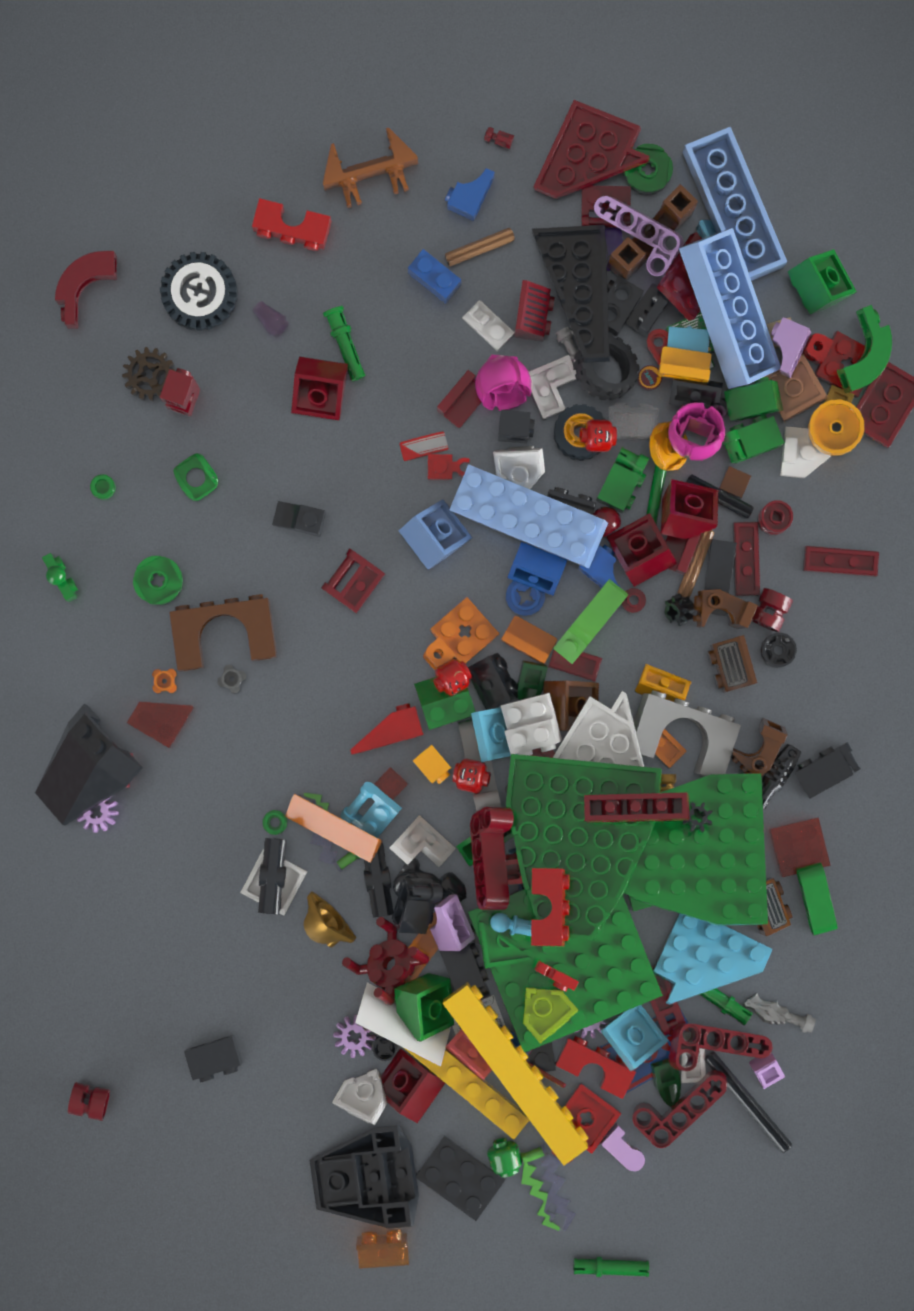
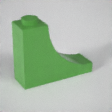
M609 579L553 649L573 664L629 594Z

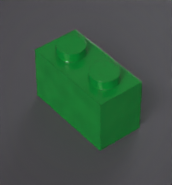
M763 377L754 381L755 384L734 387L731 390L724 391L730 421L738 422L783 411L778 382L769 380V377Z

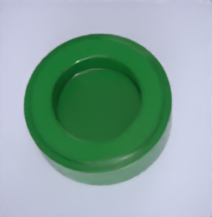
M100 474L92 479L90 490L96 498L106 500L114 495L116 485L111 477Z

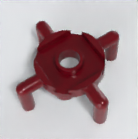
M379 917L376 920V924L387 932V940L371 947L367 964L359 965L346 957L343 959L342 965L356 975L368 974L370 981L381 987L374 990V996L387 1005H393L395 1002V988L405 984L404 981L408 976L411 977L415 966L427 964L429 957L414 946L409 948L405 943L397 940L395 925L384 917ZM395 959V965L392 969L387 970L389 961Z

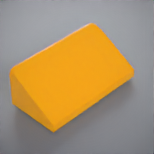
M645 664L635 692L643 695V693L651 694L652 690L666 694V700L674 702L675 698L685 701L691 681Z

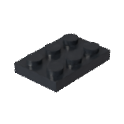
M445 1135L416 1174L418 1180L475 1221H477L505 1181L503 1177L495 1174L488 1166Z

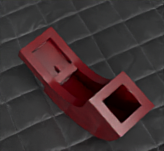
M97 251L86 254L71 263L61 275L56 287L55 301L58 305H65V307H61V322H65L68 329H78V301L83 289L95 281L117 280V255L114 251Z

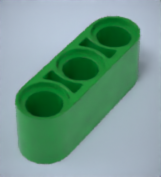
M819 862L796 868L812 935L815 936L837 930L836 917L822 863Z

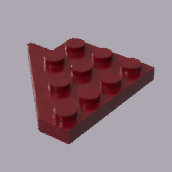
M573 100L533 186L534 190L558 199L649 162V155L632 149L641 131V127Z

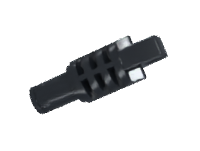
M786 744L776 756L771 769L762 778V782H764L762 785V800L765 810L775 792L782 790L801 755V751L790 744Z

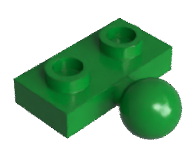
M52 553L43 556L42 559L48 568L46 572L47 581L52 585L58 586L66 601L71 602L78 598L75 593L78 588L71 577L67 579L64 570L66 566L60 556L55 557Z

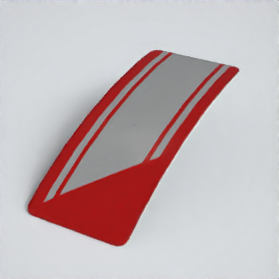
M443 431L399 443L404 461L449 449Z

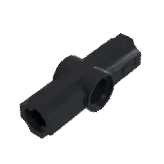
M265 838L263 864L260 866L259 886L261 887L258 913L280 914L282 888L285 886L286 866L284 865L287 840Z
M382 842L372 862L364 860V878L366 889L370 896L373 918L393 915L394 911L390 892L392 886L389 867L386 866L384 844Z

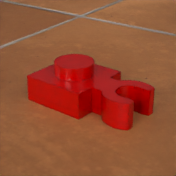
M428 454V480H452V473H457L463 477L465 472L461 471L460 465L470 463V459L460 458L457 462H452L453 454Z
M538 961L534 968L535 971L554 980L553 986L565 992L568 988L575 991L579 983L576 979L541 961Z

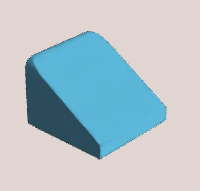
M701 220L696 227L698 234L702 238L716 233L711 220Z

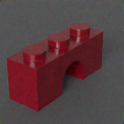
M177 368L176 371L169 369L159 398L162 402L166 403L167 409L191 417L200 388L194 377L191 376V372L181 368Z

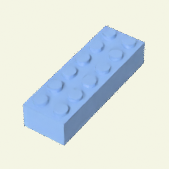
M731 127L686 144L682 153L714 229L718 233L733 228L751 281L784 268L787 263L786 257Z
M733 228L709 235L679 248L728 389L750 384L779 370L781 366Z
M469 464L449 509L455 514L588 569L608 525V522L604 519Z

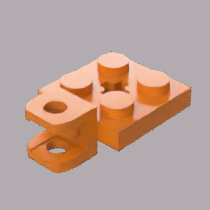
M466 597L430 628V631L437 639L428 646L423 654V658L433 670H436L437 667L453 658L466 664L500 633ZM460 626H468L471 629L469 631L471 635L469 638L467 636H459ZM434 653L440 654L441 658H435Z

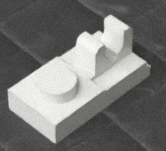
M480 300L462 317L497 352L515 334Z

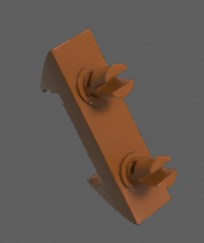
M386 128L390 143L389 149L393 155L383 156L342 169L340 165L342 161H339L333 143L330 147L323 180L324 190L342 187L346 206L350 208L352 207L351 195H353L357 205L362 203L356 186L358 181L389 174L393 193L399 194L398 181L404 192L409 190V187L407 186L403 169L417 165L418 157L390 128Z

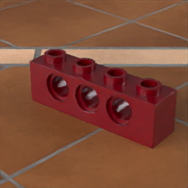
M686 792L584 795L585 821L587 823L689 820V794Z

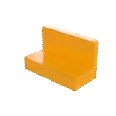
M664 346L658 376L708 383L712 355L705 352Z

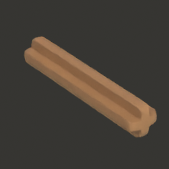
M507 228L447 252L445 254L447 264L453 266L510 243L515 239L511 228Z
M712 530L701 533L687 572L682 579L677 593H680L684 598L690 597L714 536V531Z

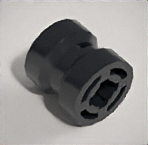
M379 1035L373 1043L372 1051L377 1059L389 1061L395 1057L398 1044Z

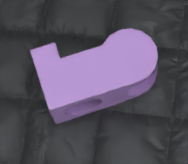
M616 1123L600 1143L626 1169L634 1172L639 1171L645 1163L644 1155L640 1149L631 1147L622 1138L625 1131Z

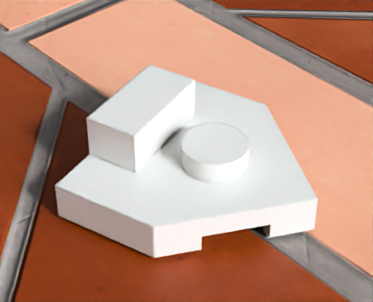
M785 426L780 476L805 478L831 456L821 453L812 445L807 428Z
M521 446L510 447L507 450H495L493 452L496 476L531 489L545 473L542 448Z
M374 1069L363 1076L345 1080L332 1103L349 1114L375 1125L387 1105L380 1071Z

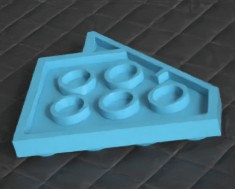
M679 913L653 972L655 975L674 984L666 1001L670 1005L763 972L773 949L725 925L716 926Z

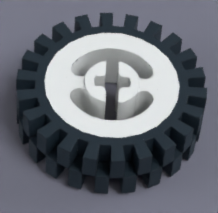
M190 252V255L185 256L183 254L179 260L176 261L174 259L171 262L172 265L166 268L164 271L165 275L161 278L160 293L165 310L177 324L183 325L190 330L203 331L202 329L207 328L210 330L215 325H221L224 319L227 320L230 317V312L234 310L235 301H237V285L232 271L226 266L224 261L217 259L213 254L211 256L207 255L206 252H200V254ZM198 275L199 278L191 280L189 282L190 287L198 290L201 286L207 294L211 295L207 282L212 280L216 284V295L207 306L198 307L209 300L207 295L199 293L196 296L195 292L187 288V293L191 299L190 302L186 303L182 299V287L193 276Z

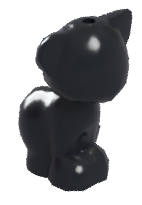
M416 858L408 865L405 863L393 881V890L397 897L404 877L427 878L432 879L434 883H440L443 889L442 901L449 895H457L460 902L467 898L464 883L453 872H448L441 878H438L434 874L421 871L419 869L420 863Z

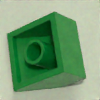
M834 249L809 257L787 271L792 285L797 289L802 298V303L810 315L822 311L857 292Z
M436 677L414 684L429 731L472 717L471 713L476 712L468 687L450 696L444 691L439 692L433 682V679Z
M427 973L395 988L396 1012L417 1041L421 1042L454 1026V1018L443 1004V1000L452 994L450 978Z

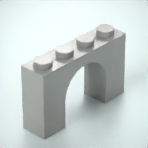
M652 690L651 694L643 693L634 720V727L642 756L654 758L664 728L675 719L687 718L697 725L702 735V748L694 773L704 777L711 774L726 773L741 725L734 723L735 718L721 714L720 718L711 715L712 710L698 706L697 710L688 707L689 702L675 698L674 702L666 700V694Z

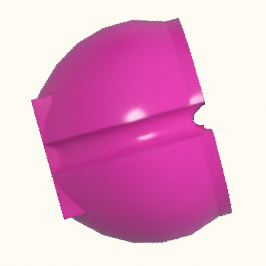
M491 355L477 373L475 388L478 398L485 408L494 410V407L497 406L498 410L501 411L515 408L526 402V395L528 397L531 396L532 381L526 366L517 357Z
M690 403L683 406L673 416L672 422L669 425L668 437L671 446L680 456H689L690 460L703 461L712 457L721 448L725 438V426L722 416L712 406L706 409L704 403ZM686 430L707 437L705 445L701 446L683 439Z

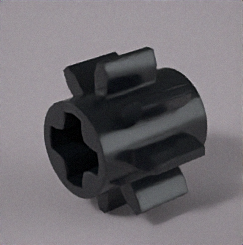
M679 593L672 596V599L665 601L667 606L665 607L664 614L670 623L677 621V624L681 626L693 619L694 604L689 599V596L682 598Z
M693 802L690 804L689 820L682 822V825L688 824L691 827L690 833L694 829H699L701 833H704V824L712 825V821L707 818L713 811H706L704 809V802L701 806H695ZM694 812H696L697 815L703 816L700 823H698L697 820L691 819L694 815Z

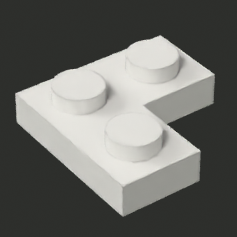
M569 355L529 371L532 381L531 394L543 420L566 409L557 387L576 380V370H573V363Z
M420 815L390 847L407 865L422 851L438 867L456 849Z

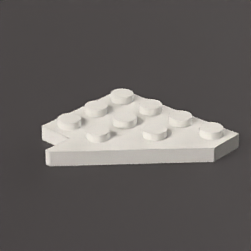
M622 691L612 709L589 697L553 758L644 767L627 694Z

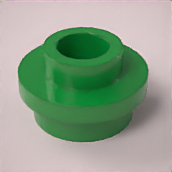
M278 810L269 811L263 818V828L269 834H281L287 827L285 814ZM272 818L279 819L280 824L278 827L271 825Z

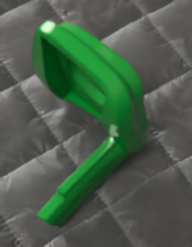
M199 453L191 455L173 469L178 485L185 495L193 501L201 500L218 486L216 473L204 456ZM198 468L204 472L205 481L201 486L192 487L188 484L186 476L191 469Z

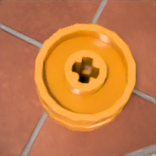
M842 399L829 400L821 404L813 412L808 423V436L812 445L821 453L829 456H839L850 452L861 441L864 433V419L860 410L852 403ZM833 423L841 425L839 432L832 430Z

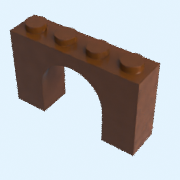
M680 184L663 201L660 210L653 219L676 232L693 215L698 200ZM648 224L644 229L646 237L652 238L655 235V228L652 224ZM627 237L611 253L607 267L617 277L620 276L628 280L648 260L654 247L636 237L632 240Z
M263 594L248 596V601L239 602V598L225 599L224 604L214 605V601L199 603V608L190 609V605L176 606L175 611L169 613L177 671L182 672L204 668L201 635L205 626L211 620L221 616L234 617L243 623L248 634L252 661L277 658L269 599L263 598Z

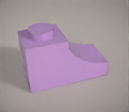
M783 317L780 323L776 322L771 336H773L774 345L779 346L782 351L783 360L780 372L782 375L791 378L811 336V330Z
M449 895L434 907L437 924L430 931L439 951H460L475 939L457 895Z

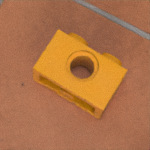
M433 745L429 746L413 760L432 784L435 781L440 784L450 776L448 770L451 767Z

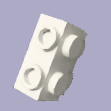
M550 693L501 705L507 730L504 732L510 754L532 755V750L541 748V752L556 749L555 744L562 741Z

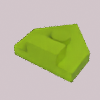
M526 988L523 1024L541 1044L547 1037L554 1034L579 1010L562 990Z

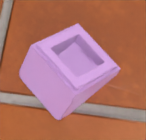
M772 1053L766 1058H755L749 1062L763 1089L785 1077Z

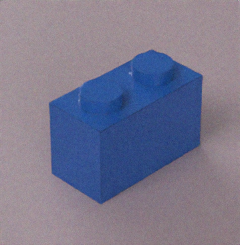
M424 249L408 267V274L445 304L461 286V279Z
M521 542L507 578L553 596L567 560L536 548L533 545Z

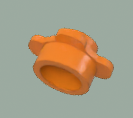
M156 669L153 671L154 685L152 689L155 693L159 694L162 691L174 693L177 690L175 685L177 673L174 669H169L168 671ZM163 679L167 680L165 684L162 682Z

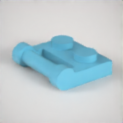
M365 782L360 788V793L350 806L343 809L341 818L378 838L402 808L373 783ZM372 798L375 802L365 815L359 814L358 810L366 800Z

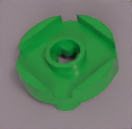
M642 144L634 150L649 155L650 160L647 163H651V168H655V172L646 175L645 171L641 169V167L646 166L645 163L625 171L624 176L628 186H631L632 189L639 193L653 194L660 192L672 177L673 162L662 147L655 144Z
M150 556L138 564L133 577V586L137 595L142 600L152 605H165L172 602L183 589V575L179 566L171 559L161 556ZM155 574L165 578L162 581L163 585L161 587L152 585Z

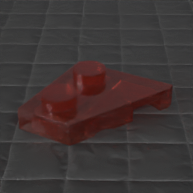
M139 702L127 723L164 746L171 748L194 707L191 705Z

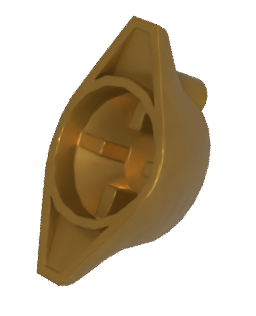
M311 891L307 896L308 913L304 919V929L309 938L317 943L327 944L330 948L340 941L354 942L356 936L338 911Z

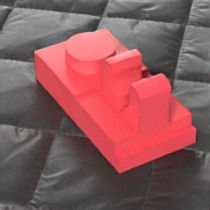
M462 1029L447 1044L446 1049L480 1079L484 1080L492 1071Z

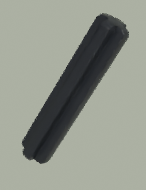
M693 474L686 481L687 483L718 490V504L744 518H749L754 509L752 505Z

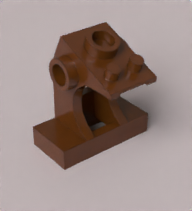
M720 589L701 590L694 597V610H697V615H693V622H697L698 628L704 627L711 612L715 609H720L728 614L730 618L729 626L736 629L748 628L758 605L750 601L746 602Z
M762 718L759 724L760 734H762L764 739L762 746L754 753H744L733 748V762L737 764L740 761L742 763L740 768L745 774L761 773V776L771 769L781 745L784 744L788 736L785 727ZM757 760H762L760 764L755 763Z

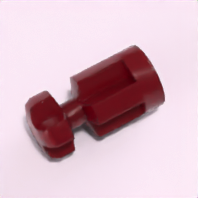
M488 127L484 140L490 142L491 139H494L496 145L510 149L515 135L501 130L496 134L494 133V128Z

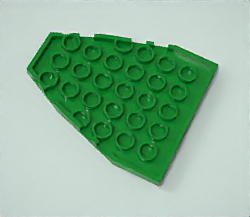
M511 754L506 807L511 808L513 811L514 821L511 830L516 845L519 868L525 890L528 893L537 920L545 919L550 915L552 903L545 895L532 894V868L565 869V874H569L570 877L569 890H565V900H569L570 906L569 915H565V926H569V938L594 941L624 894L656 821L587 823L585 821L584 795L660 793L661 768Z
M761 773L711 774L660 792H687L689 794V811L691 810V802L695 806H701L704 802V809L706 811H713L707 818L712 821V825L704 824V833H701L699 829H694L690 833L691 827L688 824L682 825L684 820L656 821L624 894L639 902L664 910L674 911L690 918H697L716 926L767 925L768 911ZM694 812V815L691 819L697 820L698 823H700L703 816L697 815V813Z

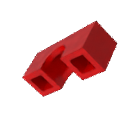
M259 198L252 223V229L254 232H257L256 235L265 239H270L271 236L280 238V242L288 245H294L295 242L304 244V248L312 251H318V248L325 249L332 222L331 216L307 210L301 224L288 226L282 221L284 214L283 204Z
M532 868V894L547 896L552 903V911L545 919L532 920L531 946H565V941H569V926H565V915H569L570 906L569 900H565V890H569L570 877L569 874H565V869Z
M575 1035L573 1039L567 1037L555 1061V1066L578 1077L585 1065L590 1063L598 1064L604 1071L599 1085L600 1088L623 1099L636 1071H630L621 1058L618 1061L610 1058L611 1053L598 1046L596 1050L588 1047V1041Z

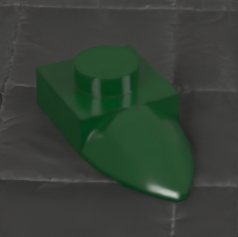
M522 661L517 682L518 700L541 695L548 669L547 665Z
M669 1058L650 1065L654 1086L658 1089L663 1101L669 1107H672L680 1098L681 1079L679 1070L674 1069L669 1063Z

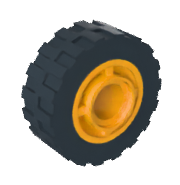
M575 404L570 408L567 407L563 413H560L555 422L554 440L558 449L563 452V455L569 456L570 459L584 461V459H591L600 453L587 451L584 443H580L579 437L574 434L576 428H585L586 422L590 419L606 420L603 418V414L600 411L598 412L595 407L587 406V404Z

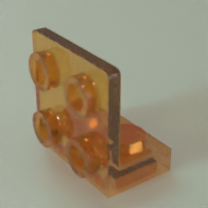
M402 1230L387 1231V1235H377V1232H364L362 1236L357 1237L356 1250H358L359 1269L409 1265L407 1233L402 1234Z

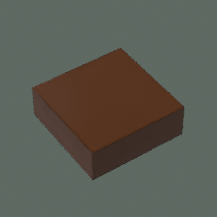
M729 466L719 489L742 499L751 475Z

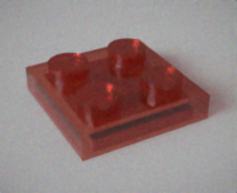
M819 817L769 829L781 877L797 874L796 868L819 862L822 863L823 867L831 866Z

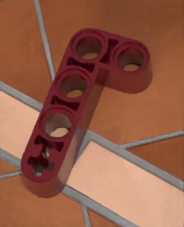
M484 807L474 813L470 820L477 905L481 910H506L509 905V887L503 833L512 828L514 821L513 811L509 807Z
M680 1023L673 1030L669 1063L676 1070L691 1071L697 1065L699 1049L754 1058H766L771 1054L773 1047L771 1040L762 1035ZM686 1028H689L691 1031V1037L688 1041H685L683 1038V1031ZM710 1032L715 1036V1041L712 1045L707 1043V1035ZM734 1036L738 1039V1046L735 1049L730 1045V1041ZM749 1043L759 1044L761 1049L749 1048ZM682 1053L687 1055V1063L684 1066H681L679 1063V1057Z
M718 1070L708 1072L663 1115L651 1104L639 1103L633 1112L632 1119L635 1127L655 1147L666 1148L724 1095L727 1089L726 1076ZM711 1080L715 1082L720 1080V1087L718 1088L715 1085L710 1089ZM709 1089H710V1096H711V1097H709L708 1093L706 1092V1091H708ZM698 1095L705 1101L702 1105L696 1106L690 1101L691 1098ZM641 1111H646L650 1114L651 1118L648 1121H641L637 1115ZM675 1113H683L686 1116V1120L680 1123L676 1122L673 1119ZM662 1129L668 1133V1136L665 1139H658L655 1136V1132Z

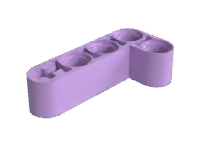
M602 196L595 202L594 211L600 218L654 247L646 263L647 270L653 276H664L680 252L679 248L684 245L682 236L614 197ZM610 202L609 206L614 210H619L617 214L605 212V208L602 207L603 203ZM628 212L634 216V222L630 226H626L623 222V217ZM648 224H652L655 228V235L652 238H648L644 234V229ZM669 236H673L677 241V245L673 250H669L665 244ZM657 258H661L665 263V267L661 272H657L654 269L653 264Z

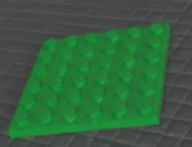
M525 889L509 895V905L506 910H481L478 907L468 911L480 945L478 921H483L491 927V918L496 913H504L511 920L514 915L524 920H537ZM623 895L594 941L569 938V941H565V946H531V936L516 933L510 935V929L499 933L531 958V962L490 968L524 1052L663 996ZM538 961L579 981L575 991L570 988L566 992L563 991L579 1011L541 1044L523 1024L526 988L561 989L553 986L554 980L534 970Z

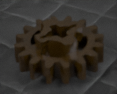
M145 347L144 353L141 354L139 350H135V358L132 356L127 357L131 363L130 365L123 364V368L128 373L122 374V377L129 380L124 385L126 388L133 387L131 390L133 396L140 393V400H144L148 396L150 401H154V395L160 397L169 369L174 363L172 360L165 361L168 355L165 352L159 355L158 348H155L153 353H150L149 348ZM147 359H155L159 362L153 364L148 362ZM139 364L138 372L133 376L134 369ZM148 369L153 372V378L148 379L145 371ZM165 374L164 381L160 385L159 381L161 375ZM148 385L152 390H145L138 386Z

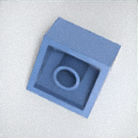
M444 499L415 515L399 530L405 541L428 570L472 539L456 515L449 510L450 507Z

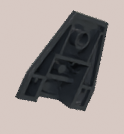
M83 704L68 722L35 791V794L64 826L127 787L143 768L130 752L118 748L98 726L101 720L86 704Z
M399 1125L373 1128L309 1160L316 1210L388 1229L414 1226L419 1192L411 1143Z

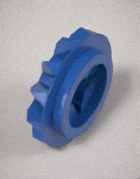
M513 580L507 588L506 601L514 613L523 616L532 615L543 606L545 592L532 588L530 590V597L535 602L526 600L522 605H519L521 596L516 590L525 592L530 586Z

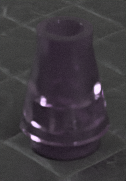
M263 301L259 302L253 309V312L257 315L269 335L273 334L275 337H278L287 329L289 322L286 320V316L266 305Z

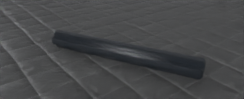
M714 1051L710 1052L705 1057V1062L712 1070L724 1073L727 1080V1088L782 1153L787 1152L792 1147V1143Z

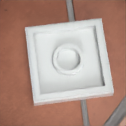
M264 849L240 892L259 902L260 897L259 873L260 866L263 864ZM285 860L284 865L286 866L285 886L282 888L280 914L285 916L308 872Z

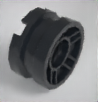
M780 632L765 638L761 644L760 653L766 664L778 668L784 667L794 660L797 647L792 637ZM776 646L783 647L781 655H777L774 652Z

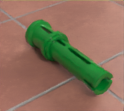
M338 306L323 312V316L328 320L331 328L330 335L333 339H336L344 363L348 364L347 370L352 382L366 375L351 339L350 333L352 328L346 322L343 314L344 307Z

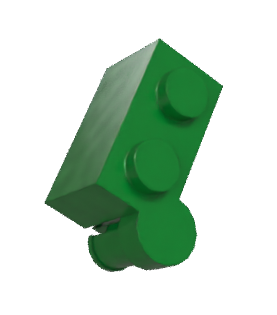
M762 415L753 419V424L744 427V424L741 423L729 428L730 432L725 433L722 446H725L731 464H737L777 449L784 444L774 416L767 418L766 415Z
M622 447L596 501L614 508L620 513H623L625 508L630 510L636 498L632 493L636 486L641 488L645 480L646 474L643 471L649 457L643 454L639 456Z

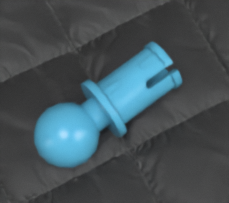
M496 913L491 918V927L496 932L500 933L510 929V935L516 933L531 936L532 921L520 919L517 915H514L511 920L504 913Z

